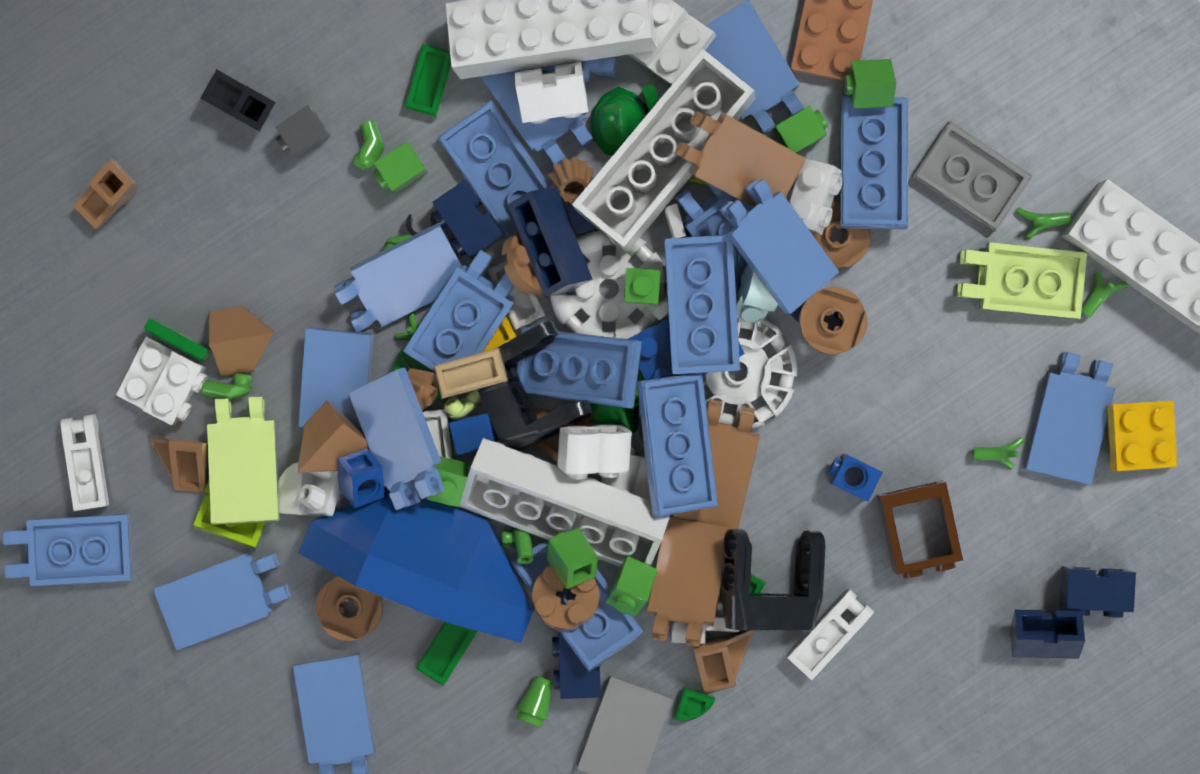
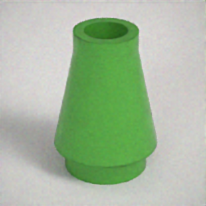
M535 676L533 683L516 709L519 710L516 719L542 727L543 721H547L551 690L554 683Z

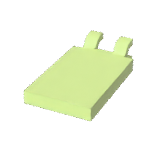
M992 242L986 243V252L974 250L960 251L959 264L979 266L977 285L968 283L957 284L956 297L981 299L980 309L1081 319L1087 253Z
M248 397L250 417L232 418V405L229 399H215L217 424H207L212 525L279 521L275 421H265V400H263V397Z

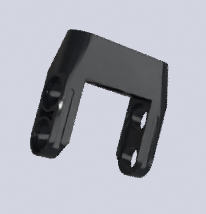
M553 321L536 325L497 347L501 351L508 381L477 389L501 444L516 451L547 440L560 433L561 427L573 426L593 414L589 401L583 400L575 404H565L537 419L514 364L554 342L558 331Z
M728 529L723 539L720 590L725 628L733 630H814L823 598L826 545L822 532L815 530L804 531L796 543L794 593H750L752 544L745 530Z

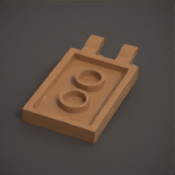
M699 111L695 112L690 123L710 133L704 146L699 151L680 141L674 154L694 164L689 172L690 174L752 207H755L757 204L744 188L753 180L765 179L771 188L772 195L776 192H782L786 198L806 158L722 112L717 121Z
M709 399L707 417L718 506L675 513L673 517L738 529L760 434L751 432L755 409L742 406L737 427L719 423L722 402Z
M669 518L660 545L656 565L658 571L651 589L647 609L648 615L656 616L652 629V634H654L653 640L667 642L670 621L688 624L685 640H687L686 646L700 648L703 626H714L721 590L723 539L726 531L732 528Z

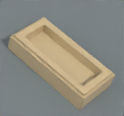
M499 348L434 366L442 398L452 397L508 381Z

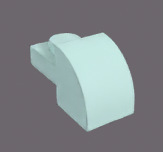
M747 264L740 276L741 287L736 294L737 317H742L746 322H756L760 318L764 319L768 311L774 312L778 304L749 264Z

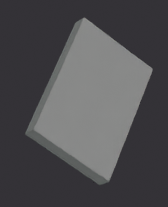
M951 121L947 123L912 176V178L993 232L997 231L1033 177Z
M611 675L577 770L587 774H646L673 698Z

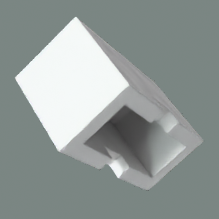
M581 61L554 66L555 72L542 74L541 68L515 72V88L522 123L540 124L548 121L550 118L562 116L565 118H575L582 113L589 112Z

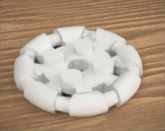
M600 230L578 237L577 241L582 254L590 260L587 266L593 280L576 288V295H566V293L550 296L554 314L562 326L565 324L573 333L628 339L659 323V320L652 314V310L657 305L623 303L625 269L634 268L628 261L635 254L644 263L639 269L661 270L658 304L666 297V272L662 268L664 264L657 252L653 254L645 246L646 241L639 238L627 253ZM603 246H616V256H603ZM608 279L614 280L619 286L618 294L612 299L604 298L599 292L600 284ZM581 307L590 316L584 323L574 315ZM637 308L643 316L634 324L628 316ZM602 322H616V331L602 332Z
M737 317L739 318L737 320L738 336L740 328L752 330L751 341L738 338L745 353L739 357V360L747 367L746 377L741 381H734L730 378L728 371L709 372L703 375L704 386L707 384L709 390L714 394L709 399L722 402L719 423L737 427L742 406L755 409L751 402L762 396L766 405L757 411L755 410L752 429H756L765 425L764 421L773 415L777 417L791 400L794 393L792 389L794 376L797 377L798 373L797 360L792 345H787L782 337L783 332L774 323L766 318H760L756 322H746L742 317ZM771 343L777 353L768 359L762 347ZM771 372L781 373L779 386L769 385ZM709 399L706 400V409L708 408ZM725 402L737 405L735 415L723 413Z

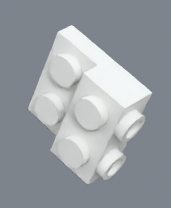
M652 0L657 50L628 54V56L672 85L702 49L706 50L716 34L690 16L684 8L674 1Z
M806 159L786 199L809 231L822 235L824 227L829 225L832 218L831 204L834 195H837L841 189L842 171L834 165Z
M146 336L116 396L142 408V411L172 426L177 425L179 421L184 422L192 408L189 401L194 391L199 393L202 389V385L207 379V375L203 374L207 366Z

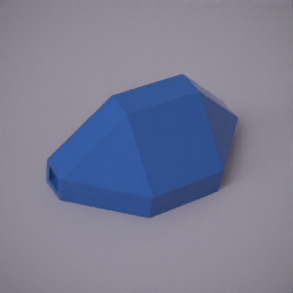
M391 490L384 492V498L355 509L350 505L335 511L333 516H323L310 522L298 553L359 588L441 621L521 643L535 608L488 518L461 507L430 501L427 498L421 499L419 494V503L396 510L389 495Z

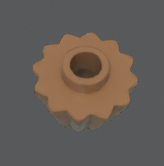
M573 157L571 160L563 158L560 164L553 166L554 171L549 174L551 179L550 187H556L559 197L565 202L569 201L571 204L575 202L594 179L592 177L593 169L588 167L587 161H579L577 157Z
M410 368L407 371L421 410H426L434 402L438 394L436 373Z

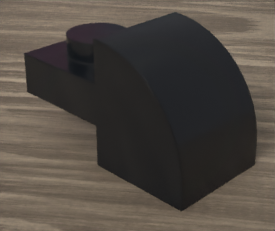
M217 69L200 98L259 132L276 103Z

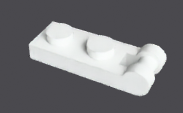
M95 414L85 415L81 420H73V418L61 419V433L74 511L109 505L98 435L99 425ZM85 432L86 442L76 443V433Z
M851 589L846 590L831 609L815 625L814 630H810L787 655V658L811 680L817 676L874 613L867 604L863 606L855 599L857 595ZM846 609L854 615V618L849 623L840 616Z

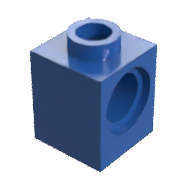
M488 413L449 423L457 455L478 450L483 438L497 442L496 438L498 436Z
M368 448L337 459L339 490L354 509L384 498L383 466Z
M843 453L841 459L835 457L827 475L832 477L829 482L830 484L869 502L883 472ZM850 467H858L861 471V479L855 485H848L844 479V474Z

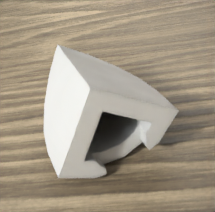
M299 462L294 463L283 472L278 480L279 513L311 516L305 513L307 507L297 499L300 489L306 484L314 485L317 476L309 472H297Z

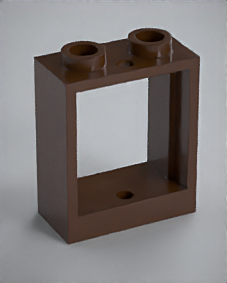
M941 480L877 494L893 571L897 575L903 574L904 579L923 575L922 569L935 567L936 571H945L956 568L955 562L963 561L948 487L945 481ZM939 498L950 553L904 562L892 507Z

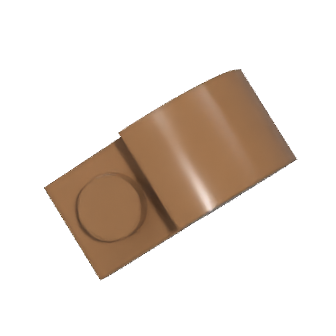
M112 159L88 183L90 187L72 206L95 229H98L107 222L121 205L127 204L138 190L139 184L116 160Z

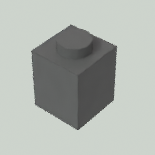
M309 105L275 126L280 134L276 137L280 147L286 154L292 152L298 158L331 136L314 109Z

